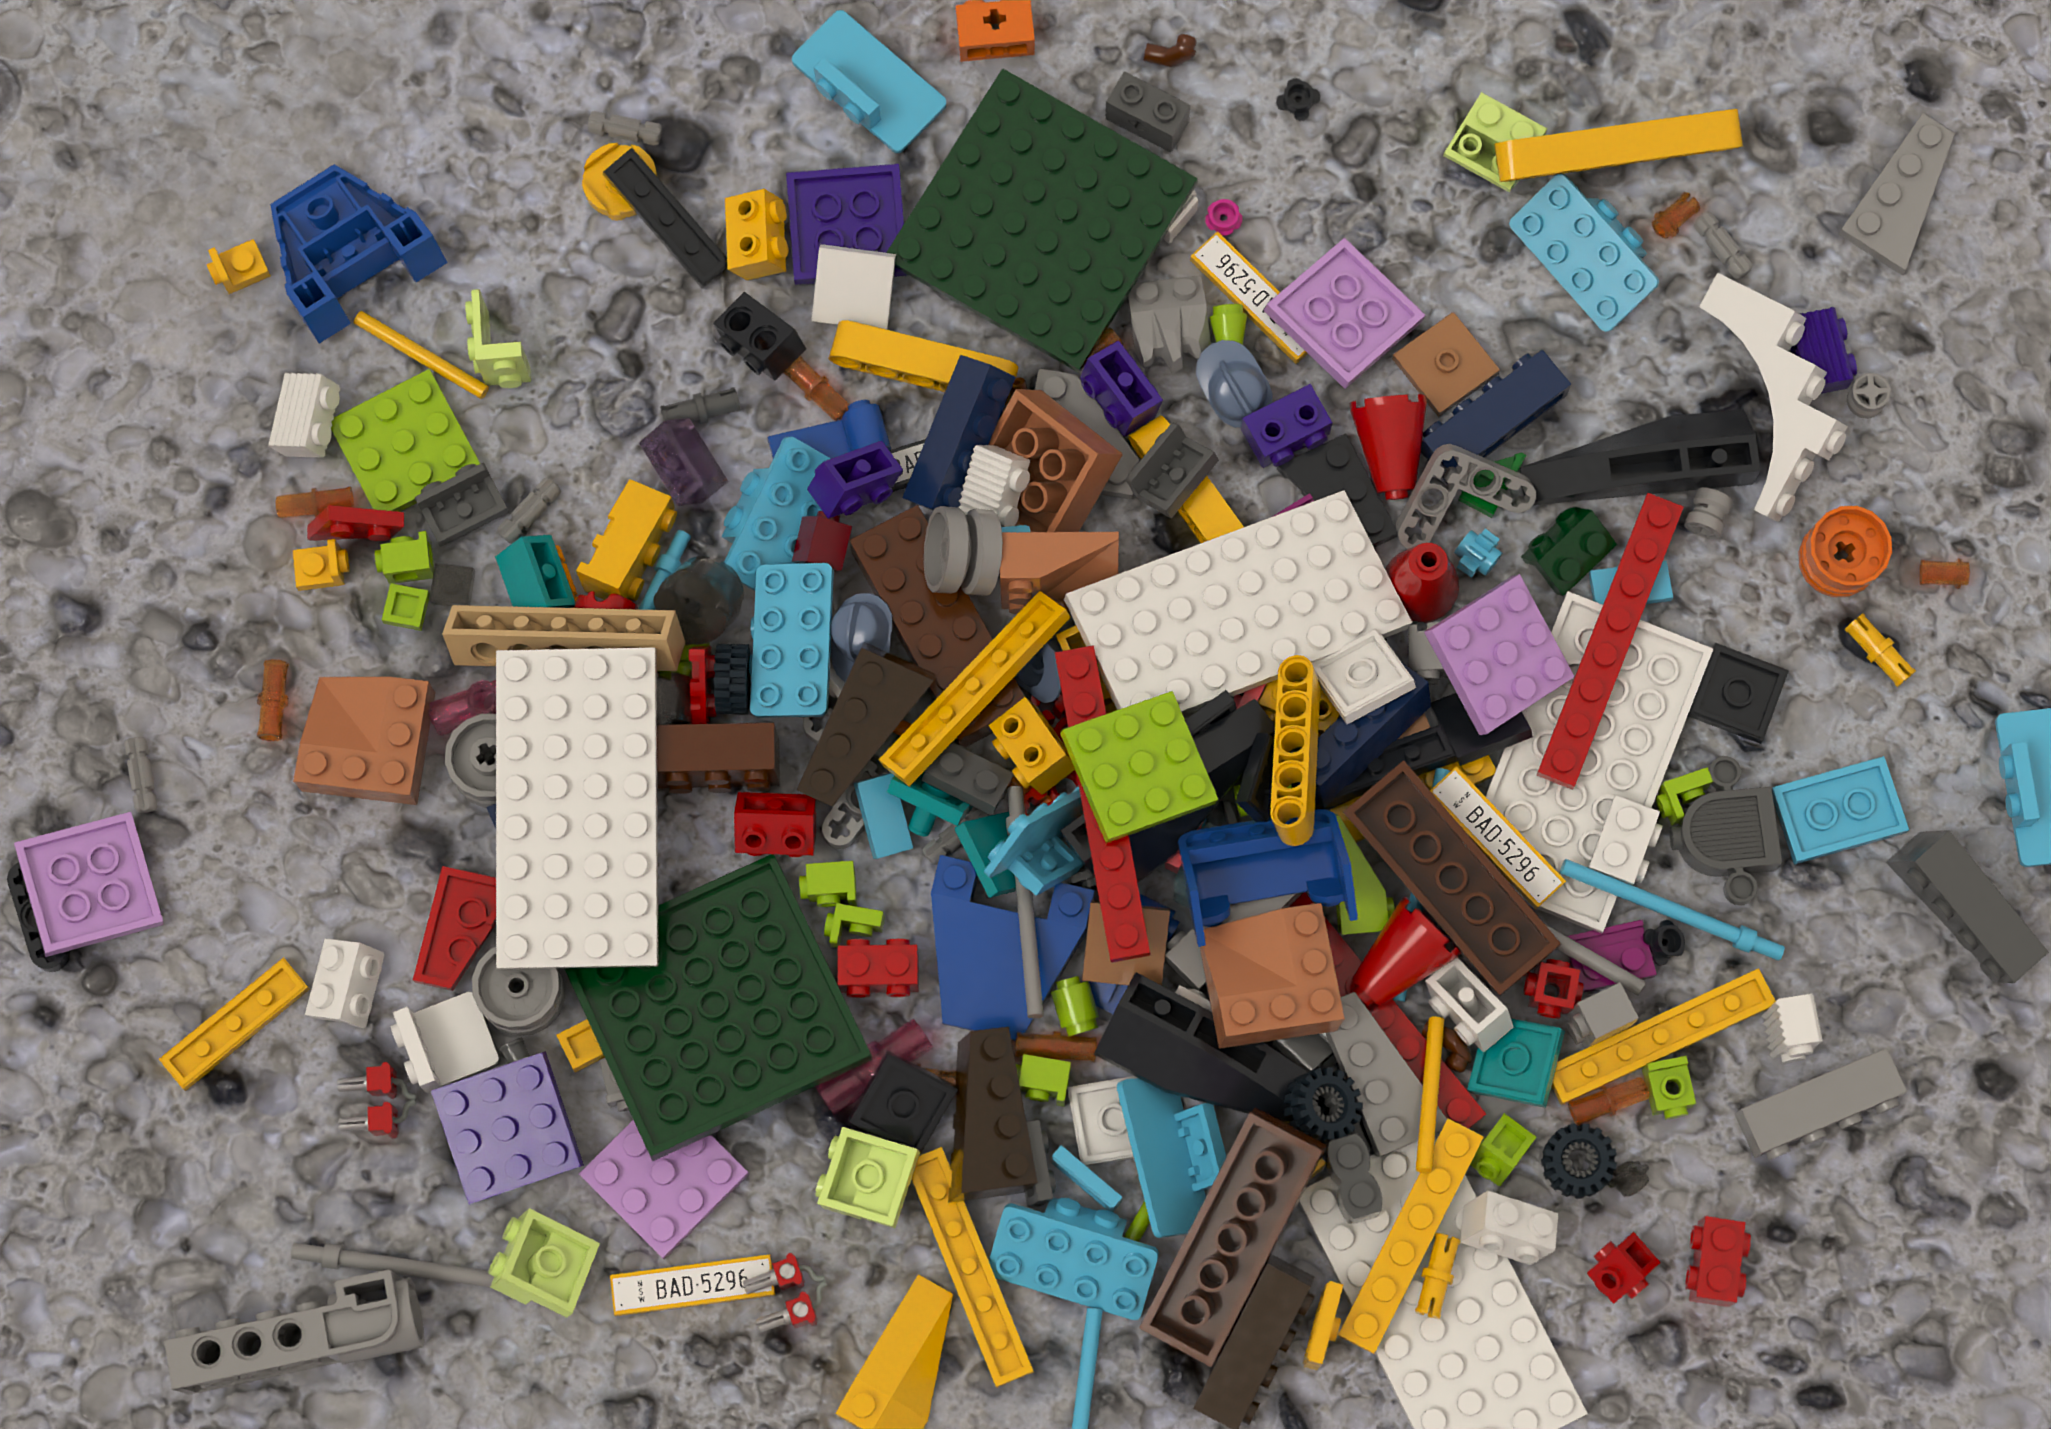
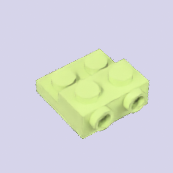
M842 1127L840 1135L833 1137L829 1147L828 1158L832 1160L827 1175L822 1174L817 1183L815 1192L816 1197H819L817 1204L823 1209L860 1220L862 1218L896 1228L920 1151L909 1146Z
M529 1208L518 1219L512 1217L505 1228L502 1239L508 1241L504 1254L498 1252L489 1267L488 1274L494 1276L490 1288L525 1305L532 1300L567 1318L575 1309L600 1243Z

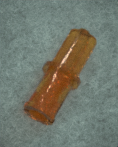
M801 356L783 373L805 393L804 397L807 401L813 400L832 420H841L842 415L848 411L849 403L828 384L829 379L826 376L821 377Z
M351 486L317 491L315 487L311 488V492L279 495L275 500L276 512L279 518L314 515L316 518L328 505L354 507Z
M1638 1077L1608 1089L1606 1086H1601L1600 1092L1568 1102V1107L1574 1123L1581 1125L1607 1114L1613 1117L1616 1115L1617 1110L1647 1100L1649 1098V1091L1644 1080Z

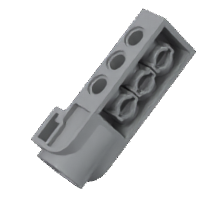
M383 1270L335 1281L336 1293L328 1296V1305H321L320 1301H313L297 1305L295 1313L280 1314V1310H271L256 1314V1321L240 1322L239 1318L215 1323L216 1330L200 1331L199 1327L178 1330L175 1332L176 1338L164 1340L172 1390L192 1395L340 1362L343 1365L422 1348L425 1340L424 1327L415 1284L411 1278L403 1279L391 1270ZM386 1289L387 1299L370 1303L366 1299L359 1300L358 1295ZM301 1329V1340L296 1346L292 1347L291 1338L296 1331ZM257 1339H261L260 1350L252 1355L251 1347ZM220 1347L221 1355L219 1359L212 1364V1354L217 1348Z

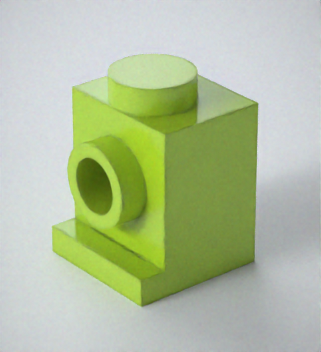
M426 531L418 532L419 539L417 540L409 536L392 538L390 543L380 544L381 549L375 550L377 572L383 573L389 584L435 578L432 541Z
M853 861L806 864V875L799 876L801 899L817 902L818 907H836V903L841 904L840 900H848L850 906L857 907L856 877Z
M1023 1054L1022 1065L1016 1064L1020 1090L1021 1092H1026L1025 1098L1033 1101L1049 1102V1096L1056 1097V1106L1064 1107L1071 1062Z
M1687 1056L1647 1063L1642 1068L1653 1116L1664 1114L1665 1120L1689 1115L1688 1109L1696 1104L1687 1066ZM1668 1081L1677 1083L1679 1088L1678 1094L1672 1095L1667 1092L1665 1085Z

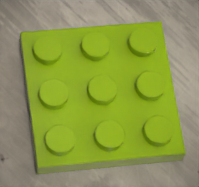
M430 369L339 414L331 421V430L372 508L375 510L401 512L417 503L415 497L421 494L420 491L426 485L436 481L443 483L455 477V473L462 467L469 464H476V466L480 464Z
M1173 691L1068 727L1061 732V737L1106 843L1214 805L1219 800Z

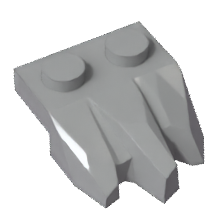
M1201 275L1135 283L1127 296L1134 350L1143 368L1152 365L1156 357H1161L1165 360L1171 373H1174L1183 368V354L1190 353L1196 359H1199L1201 353L1211 344L1207 304Z

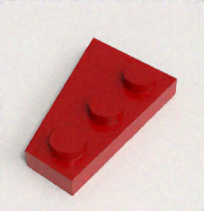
M442 866L413 976L415 983L454 991L496 925L495 877Z

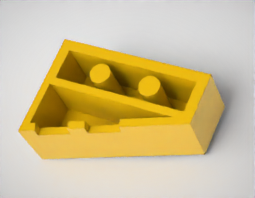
M628 480L608 515L610 521L603 536L597 534L592 542V546L596 548L589 564L580 562L576 569L585 592L594 591L595 596L603 600L607 599L612 593L634 601L639 598L645 580L642 579L647 565L652 567L655 564L661 550V545H658V542L664 531L670 532L677 517V511L674 510L675 506L671 496L634 480Z

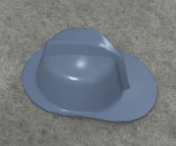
M1221 340L1210 344L1201 353L1197 362L1196 376L1210 405L1224 423L1234 428H1241L1243 417L1272 403L1273 393L1269 382L1254 356L1244 345L1236 341Z
M870 593L855 594L844 601L832 619L831 660L836 674L844 682H846L863 642L890 653L893 628L892 613L888 604L879 596Z
M1052 637L1014 676L1018 686L1043 703L1054 702L1061 691L1055 652L1062 651V648L1055 637Z

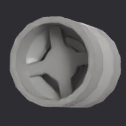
M1698 488L1693 499L1695 508L1688 513L1684 526L1687 530L1698 536L1708 539H1719L1725 527L1722 522L1723 518L1730 513L1734 501L1731 497L1718 490Z

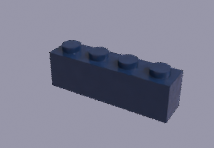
M1543 350L1533 357L1528 353L1515 362L1511 367L1513 372L1502 379L1500 376H1497L1489 381L1482 389L1484 394L1476 400L1472 401L1468 398L1461 402L1452 411L1454 416L1444 424L1439 420L1428 427L1423 433L1424 439L1422 440L1421 453L1429 461L1438 447L1452 444L1485 458L1564 399L1571 387L1570 381ZM1452 456L1449 461L1444 459L1441 461L1445 469L1442 475V479L1445 482L1444 475L1447 469L1458 466L1454 458L1455 456Z
M960 355L903 494V499L931 511H934L939 506L959 507L961 505L959 500L962 498L961 492L964 490L963 484L966 482L965 477L968 475L967 470L970 468L969 463L974 453L973 448L976 445H989L1015 381V376L990 364Z
M1403 662L1401 663L1414 679L1415 689L1349 724H1346L1340 716L1318 737L1315 800L1321 808L1325 809L1333 801V798L1336 797V794L1345 786L1351 784L1368 768L1367 765L1375 758H1378L1392 742L1397 740L1431 707L1428 681ZM1296 782L1295 787L1298 786L1300 782Z

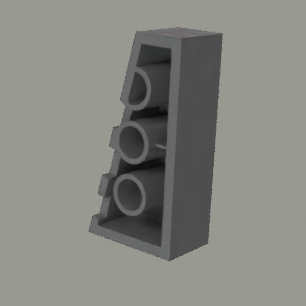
M1949 830L1919 832L1886 861L1891 869L1955 935L1958 942L1974 955L1981 963L1982 971L1992 981L2016 983L2049 953Z

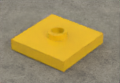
M1329 1281L1321 1291L1302 1363L1306 1368L1317 1371L1323 1364L1328 1341H1336L1341 1318L1335 1317L1343 1284Z

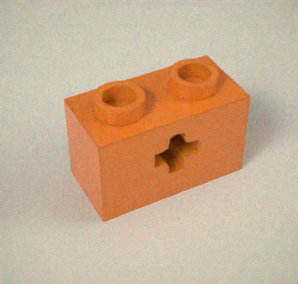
M968 0L962 5H956L960 62L1035 55L1031 0H1000L995 2ZM998 24L999 29H992L991 25Z

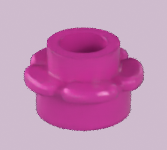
M1220 199L1211 203L1207 208L1208 215L1205 216L1207 227L1210 230L1218 231L1222 236L1232 234L1233 230L1238 229L1242 224V214L1239 213V207L1231 200ZM1220 216H1227V220L1222 221Z

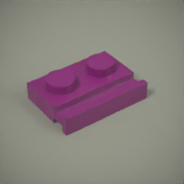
M1643 920L1605 927L1603 933L1592 930L1567 936L1642 980L1654 978L1657 975L1650 947L1643 941ZM1568 956L1571 968L1580 970L1578 982L1584 984L1583 993L1608 988L1617 984Z

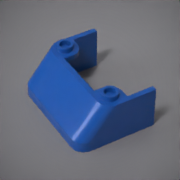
M1315 810L1313 834L1307 842L1298 846H1290L1282 842L1271 817L1268 818L1267 822H1255L1252 820L1194 830L1183 834L1178 840L1190 914L1198 947L1206 946L1203 926L1214 927L1220 925L1231 913L1230 904L1308 891L1312 901L1322 903V906L1325 907L1335 906L1344 901L1350 921L1358 920L1351 863L1336 815L1331 811ZM1292 818L1285 824H1292L1299 818Z

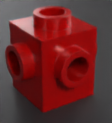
M1547 959L1546 963H1539L1535 967L1534 973L1529 972L1526 976L1523 995L1530 996L1528 1007L1536 1008L1537 1015L1547 1018L1560 1019L1561 1014L1567 1015L1582 998L1584 984L1578 982L1580 976L1579 969L1569 968L1570 963L1556 959ZM1546 985L1556 987V997L1545 995L1544 989Z
M1633 1232L1618 1246L1610 1241L1593 1256L1598 1263L1587 1272V1275L1594 1281L1597 1289L1605 1294L1614 1304L1625 1294L1630 1299H1633L1648 1286L1649 1283L1645 1277L1661 1262Z

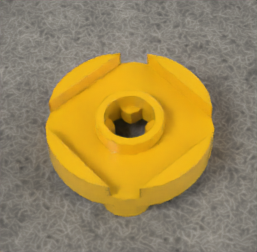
M618 143L603 145L588 157L584 166L582 187L587 201L596 211L607 215L615 221H620L637 214L603 176V171L629 149L633 148L657 176L656 167L651 157L642 148L630 144L631 147L619 145Z

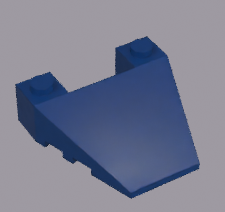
M335 164L270 204L276 239L280 245L281 267L286 278V294L319 344L351 324L337 298L398 260H400L415 283L448 263L434 236L415 211L408 207L404 209L394 203L393 199L384 193L379 194L370 189L366 182Z
M940 855L931 890L942 1022L944 1025L970 1031L1009 1027L1011 1040L1020 1042L1035 1018H1028L1018 913L973 903L978 875L972 863ZM1060 882L1054 887L1047 919L1035 917L1043 1004L1086 936L1090 902L1094 900L1095 890Z

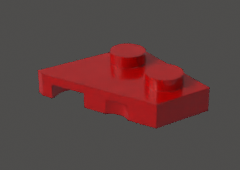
M328 505L307 525V540L368 538L373 541H387L404 527V512Z
M694 646L689 649V661H692V679H690L691 724H710V717H717L714 704L715 697L714 694H711V678L715 676V655H711V646Z

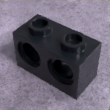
M745 291L713 323L721 336L718 342L726 352L732 356H735L737 353L744 357V363L755 374L760 375L763 372L774 381L806 350L805 345L792 326Z

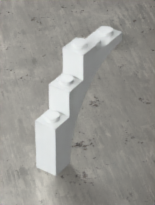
M1717 273L1699 307L1722 321L1744 343L1757 363L1767 387L1773 416V453L1767 480L1754 510L1779 522L1782 516H1786L1791 511L1795 503L1794 494L1800 483L1806 481L1814 467L1813 459L1817 454L1829 461L1833 454H1837L1845 442V431L1848 426L1809 406L1812 399H1817L1825 386L1824 377L1827 372L1789 352L1790 348L1796 345L1802 338L1805 330L1803 324L1807 318Z

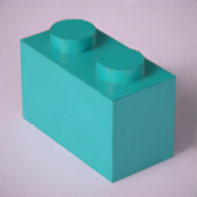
M552 535L522 536L495 556L513 607L572 608L575 606V599Z

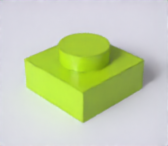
M390 583L381 619L382 622L387 625L422 631L430 598L429 591Z

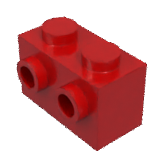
M738 792L734 811L735 853H747L751 856H761L764 854H779L789 857L814 856L816 799L806 794Z
M902 938L886 940V945H870V940L867 939L847 940L845 946H838V987L841 993H847V997L866 998L870 997V993L886 992L888 997H908L910 992H919L918 946L910 945L909 939Z
M1705 1216L1698 1221V1225L1692 1226L1690 1249L1695 1250L1693 1266L1688 1265L1685 1279V1289L1690 1290L1689 1301L1730 1307L1737 1303L1738 1297L1743 1298L1746 1288V1274L1740 1273L1742 1257H1748L1751 1243L1750 1233H1745L1746 1222Z

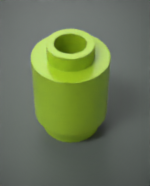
M1078 975L1056 982L1058 990L1052 991L1051 996L1060 1026L1066 1029L1068 1037L1098 1028L1096 1018L1099 1017L1089 981L1081 983Z

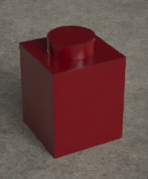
M818 511L817 516H802L792 562L799 564L828 563L834 571H842L852 526L840 523L841 516L839 515L828 519L823 511Z

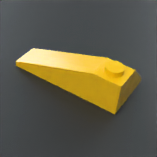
M917 1275L835 1413L838 1417L859 1429L925 1428L929 1419L953 1299L952 1293L921 1275Z

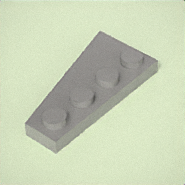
M1923 113L1847 220L1839 235L1903 276L1955 133Z
M1353 992L1341 997L1345 1019L1337 1031L1328 1032L1326 1036L1340 1070L1345 1072L1344 1079L1351 1077L1355 1082L1350 1086L1351 1090H1360L1361 1095L1355 1097V1102H1363V1109L1359 1110L1358 1113L1362 1116L1361 1121L1375 1155L1379 1157L1418 1141L1423 1085L1357 994ZM1438 1106L1435 1133L1442 1130L1447 1120Z

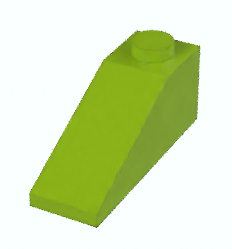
M1335 814L1351 863L1358 920L1350 921L1344 901L1336 905L1338 932L1341 935L1380 932L1395 910L1393 897H1386V890L1341 817Z

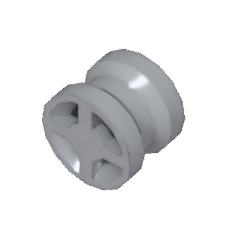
M1876 373L1861 375L1856 379L1847 394L1848 408L1854 415L1860 418L1868 419L1877 416L1890 398L1891 389L1889 383L1884 377ZM1860 396H1864L1866 399H1868V403L1863 398H1860Z

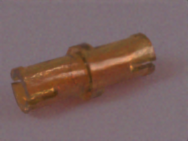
M270 659L265 660L263 663L262 693L257 695V704L260 705L257 737L266 741H279L283 736L284 708L289 703V697L285 695L289 664L286 661Z
M1017 1031L1015 1057H1023V1054L1056 1060L1095 1062L1096 1055H1094V1052L1097 1048V1037H1068L1061 1035V1031H1052V1035L1021 1033Z

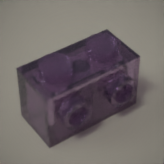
M690 418L665 420L639 442L678 506L704 503L729 482Z

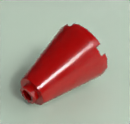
M1408 394L1364 399L1365 407L1360 408L1356 401L1350 402V412L1377 493H1385L1386 500L1409 498L1408 491L1414 490L1417 483L1427 407L1426 395L1418 394V402H1411Z
M1422 543L1402 551L1386 566L1385 570L1411 621L1434 622L1445 616L1455 604L1459 593V578L1447 554L1437 544Z
M1404 897L1398 903L1352 977L1353 981L1357 984L1352 991L1368 1006L1373 1002L1379 1006L1384 1005L1455 960L1462 953L1458 947H1455L1452 951L1446 947L1451 940L1420 909L1415 908L1411 913L1406 908L1411 903L1407 897Z

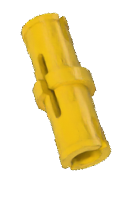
M1864 613L1844 629L1868 654L1866 659L1870 663L1875 661L1895 683L1896 687H1899L1916 672L1892 646L1895 642L1890 637L1886 639L1866 618Z
M1435 1233V1241L1428 1268L1424 1267L1421 1276L1425 1279L1415 1313L1420 1315L1428 1314L1427 1317L1440 1319L1447 1286L1453 1283L1454 1276L1451 1274L1458 1245H1460V1239L1455 1237L1450 1239L1448 1235Z

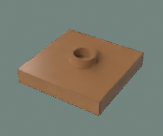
M1454 312L1392 356V360L1420 394L1426 395L1427 404L1438 417L1493 379L1500 372L1498 366Z
M1091 900L1082 981L1129 985L1134 974L1137 972L1162 985L1170 909L1142 906L1151 956L1111 963L1100 901Z

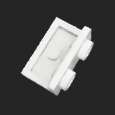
M1615 795L1588 868L1630 885H1634L1635 881L1642 883L1649 866V861L1643 859L1648 845L1655 847L1662 830V825L1656 823L1660 811Z
M324 939L305 1015L314 1019L343 1022L357 1028H365L381 973L384 952L359 942Z

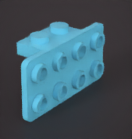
M843 10L836 11L792 55L793 65L815 84L818 91L828 100L833 99L843 108L844 113L854 123H861L894 153H902L946 108L944 96Z
M1557 174L1511 218L1509 222L1510 228L1602 331H1611L1658 287L1659 279L1642 260L1648 254L1641 246L1644 243L1642 238L1634 229L1629 226L1625 228L1617 220L1616 217L1619 214L1614 206L1606 199L1600 201L1599 198H1586L1567 175Z
M785 437L769 468L754 469L753 472L747 474L740 487L742 495L737 505L729 510L724 520L726 528L721 537L733 543L722 565V571L725 575L755 591L756 571L759 566L765 564H799L792 562L802 516H817L818 511H822L807 488L815 476V469L823 461L831 458L795 437Z
M828 563L765 564L757 568L755 611L750 626L753 639V654L749 658V673L752 677L750 711L757 718L821 717L828 712L834 570Z
M2051 708L2003 713L1995 719L2001 755L1999 757V771L2002 779H2005L2007 790L2005 799L2008 816L2012 818L2019 862L2024 867L2051 865Z
M1079 786L1069 795L1063 792L1050 805L1042 803L1029 816L1024 813L1018 816L1008 827L1007 831L1010 833V836L1007 840L1000 842L989 853L987 858L991 862L984 870V873L991 878L1009 869L1018 878L1020 884L1030 890L1035 896L1076 874L1083 864L1075 853L1062 841L1064 838L1060 830L1084 814Z
M1139 1078L1120 1081L1117 1084V1092L1152 1232L1157 1238L1186 1235L1206 1198L1204 1190L1212 1187L1227 1157L1213 1104L1203 1103L1184 1110L1181 1097L1178 1095L1164 1092Z
M1053 1198L1049 1201L1045 1213L1013 1203H1009L1004 1207L989 1263L997 1279L1091 1308L1101 1309L1104 1312L1130 1320H1137L1141 1317L1159 1257V1251L1154 1246L1124 1238L1123 1234L1127 1220L1119 1218L1116 1213L1104 1209L1097 1211L1080 1206L1077 1201L1070 1198Z

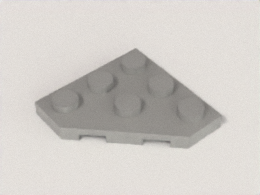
M1039 368L1035 390L1045 392L1123 454L1100 495L1132 500L1134 493L1126 482V478L1131 473L1134 465L1139 462V458L1119 431L1109 425L1102 408L1094 398H1090L1086 394L1081 380L1076 374Z

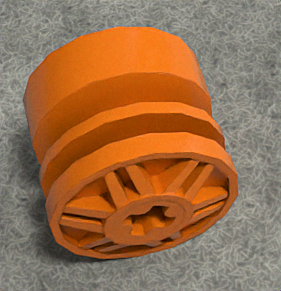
M1840 506L1827 512L1803 537L1798 551L1799 568L1806 582L1817 592L1830 597H1850L1863 591L1887 568L1892 554L1891 535L1885 523L1874 512L1859 506ZM1844 550L1848 556L1839 561L1835 559L1834 555Z

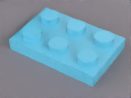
M1884 756L1771 788L1774 806L1794 865L1902 835L1909 831Z

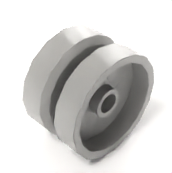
M939 506L934 509L926 529L923 560L926 583L932 592L952 594L961 587V590L966 595L987 596L991 594L1000 573L1003 542L999 517L993 510L972 509L965 516L959 507Z
M479 714L463 721L452 732L445 750V765L451 780L469 802L483 808L496 803V762L489 766L487 764L492 758L496 760V714Z
M494 947L477 963L472 977V995L480 1012L499 1031L514 1036L533 1035L548 1028L560 1015L565 1001V982L558 968L497 969L496 947ZM520 983L524 989L519 993H515L513 987Z

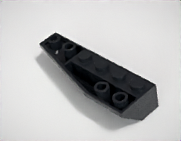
M1744 409L1667 416L1519 468V473L1529 478L1536 490V500L1533 505L1647 495V493L1658 494L1690 491L1701 487L1722 488L1753 485L1761 471L1756 435ZM1522 488V496L1524 497L1526 494Z
M1256 699L1251 700L1192 737L1219 800L1214 805L1129 835L1137 883L1179 852V838L1187 832L1197 830L1243 775L1256 734L1269 733L1272 737L1275 736V724ZM1082 814L1060 831L1066 843L1096 881L1084 814Z
M1137 972L1134 974L1094 1052V1055L1164 1092L1247 1114L1256 1107L1286 1124L1294 1120L1292 1115L1285 1116L1284 1109L1291 1107V1103H1284L1285 1095L1292 1093L1288 1090V1087L1291 1083L1296 1082L1297 1077L1308 1073L1263 1042L1219 1048L1211 1011ZM1318 1096V1100L1315 1102L1320 1107L1321 1115L1327 1116L1329 1107L1324 1105L1325 1098Z

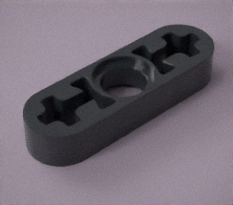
M18 862L10 869L7 882L30 958L40 969L47 972H56L67 964L70 951L53 955L54 961L52 962L40 956L45 952L41 938L37 937L34 940L35 935L40 936L38 928L31 926L28 921V915L32 907L26 887L18 884V882L23 880Z

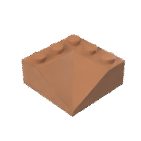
M1016 389L1000 417L989 442V445L999 446V448L1030 459L1027 470L1030 474V480L1026 489L1020 494L1017 504L1019 517L1015 526H1029L1030 532H1079L1123 455L1042 390Z
M1002 532V560L1000 567L1001 609H1009V612L1012 614H1018L1039 591L1070 613L1064 601L1066 593L1118 574L1119 532Z
M319 677L299 744L293 782L302 792L417 805L436 693L429 681L397 677Z
M1322 903L1282 908L1204 929L1206 946H1201L1200 951L1219 1048L1338 1030L1345 1018Z

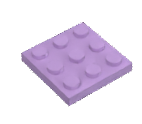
M1345 238L1267 303L1264 312L1344 389L1350 386L1422 323L1426 316Z
M1520 574L1511 576L1424 632L1479 735L1488 734L1575 677Z
M131 812L14 842L46 957L163 925L162 915Z
M632 1120L579 1175L665 1259L749 1175V1172L712 1135L652 1162L634 1120Z

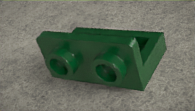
M1576 506L1561 512L1555 520L1556 523L1546 533L1535 537L1529 543V549L1521 556L1526 564L1534 565L1553 591L1561 596L1570 591L1618 545L1592 510Z

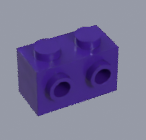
M1119 340L1087 359L1080 376L1082 387L1090 398H1095L1102 407L1105 419L1111 427L1117 428L1122 436L1126 437L1155 419L1163 399Z
M1308 384L1243 417L1241 431L1262 468L1271 464L1274 467H1278L1290 461L1294 457V452L1304 447L1311 450L1325 443L1328 440L1327 436L1330 435L1333 422L1312 385Z
M881 440L823 461L815 469V476L807 490L828 519L843 513L847 516L855 513L864 505L872 502L877 505L887 500L892 495V487L901 475L903 468Z

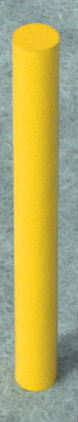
M360 311L354 319L355 325L478 398L483 399L486 396L489 386L365 312Z
M1436 1016L1428 1018L1416 1171L1420 1173H1431L1433 1163L1444 1019Z

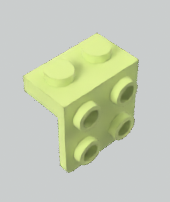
M480 289L471 290L472 301L465 302L467 323L471 324L473 337H468L467 339L468 355L470 361L473 360L475 373H481L484 383L488 386L499 385L502 388H516L524 382H531V368L521 342L491 344L488 309Z

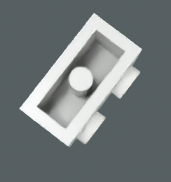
M1458 957L1425 980L1431 995V999L1428 1000L1430 1006L1441 1018L1444 1019L1449 1016L1456 1024L1454 1030L1468 1046L1475 1043L1484 1053L1514 1028L1508 1009Z
M1486 1191L1464 1205L1460 1243L1531 1265L1555 1251L1558 1213Z

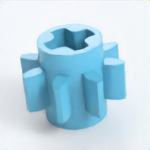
M1486 528L1479 535L1471 530L1454 552V554L1461 558L1457 568L1471 578L1478 571L1486 576L1503 554L1496 548L1500 539Z

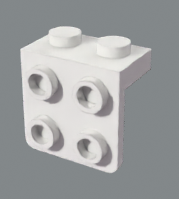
M472 992L463 993L415 1013L408 1006L393 1012L396 1024L390 1027L398 1047L405 1046L410 1058L409 1061L404 1062L408 1077L412 1085L419 1083V1086L426 1093L492 1068L499 1063V1055L486 1020L480 1012Z

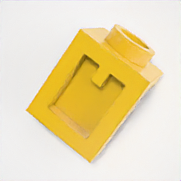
M254 239L222 253H218L215 247L208 250L213 261L206 264L215 285L223 283L229 294L271 276Z
M336 539L327 540L328 546L293 550L295 582L298 591L345 585L344 573L350 571L347 550H341Z

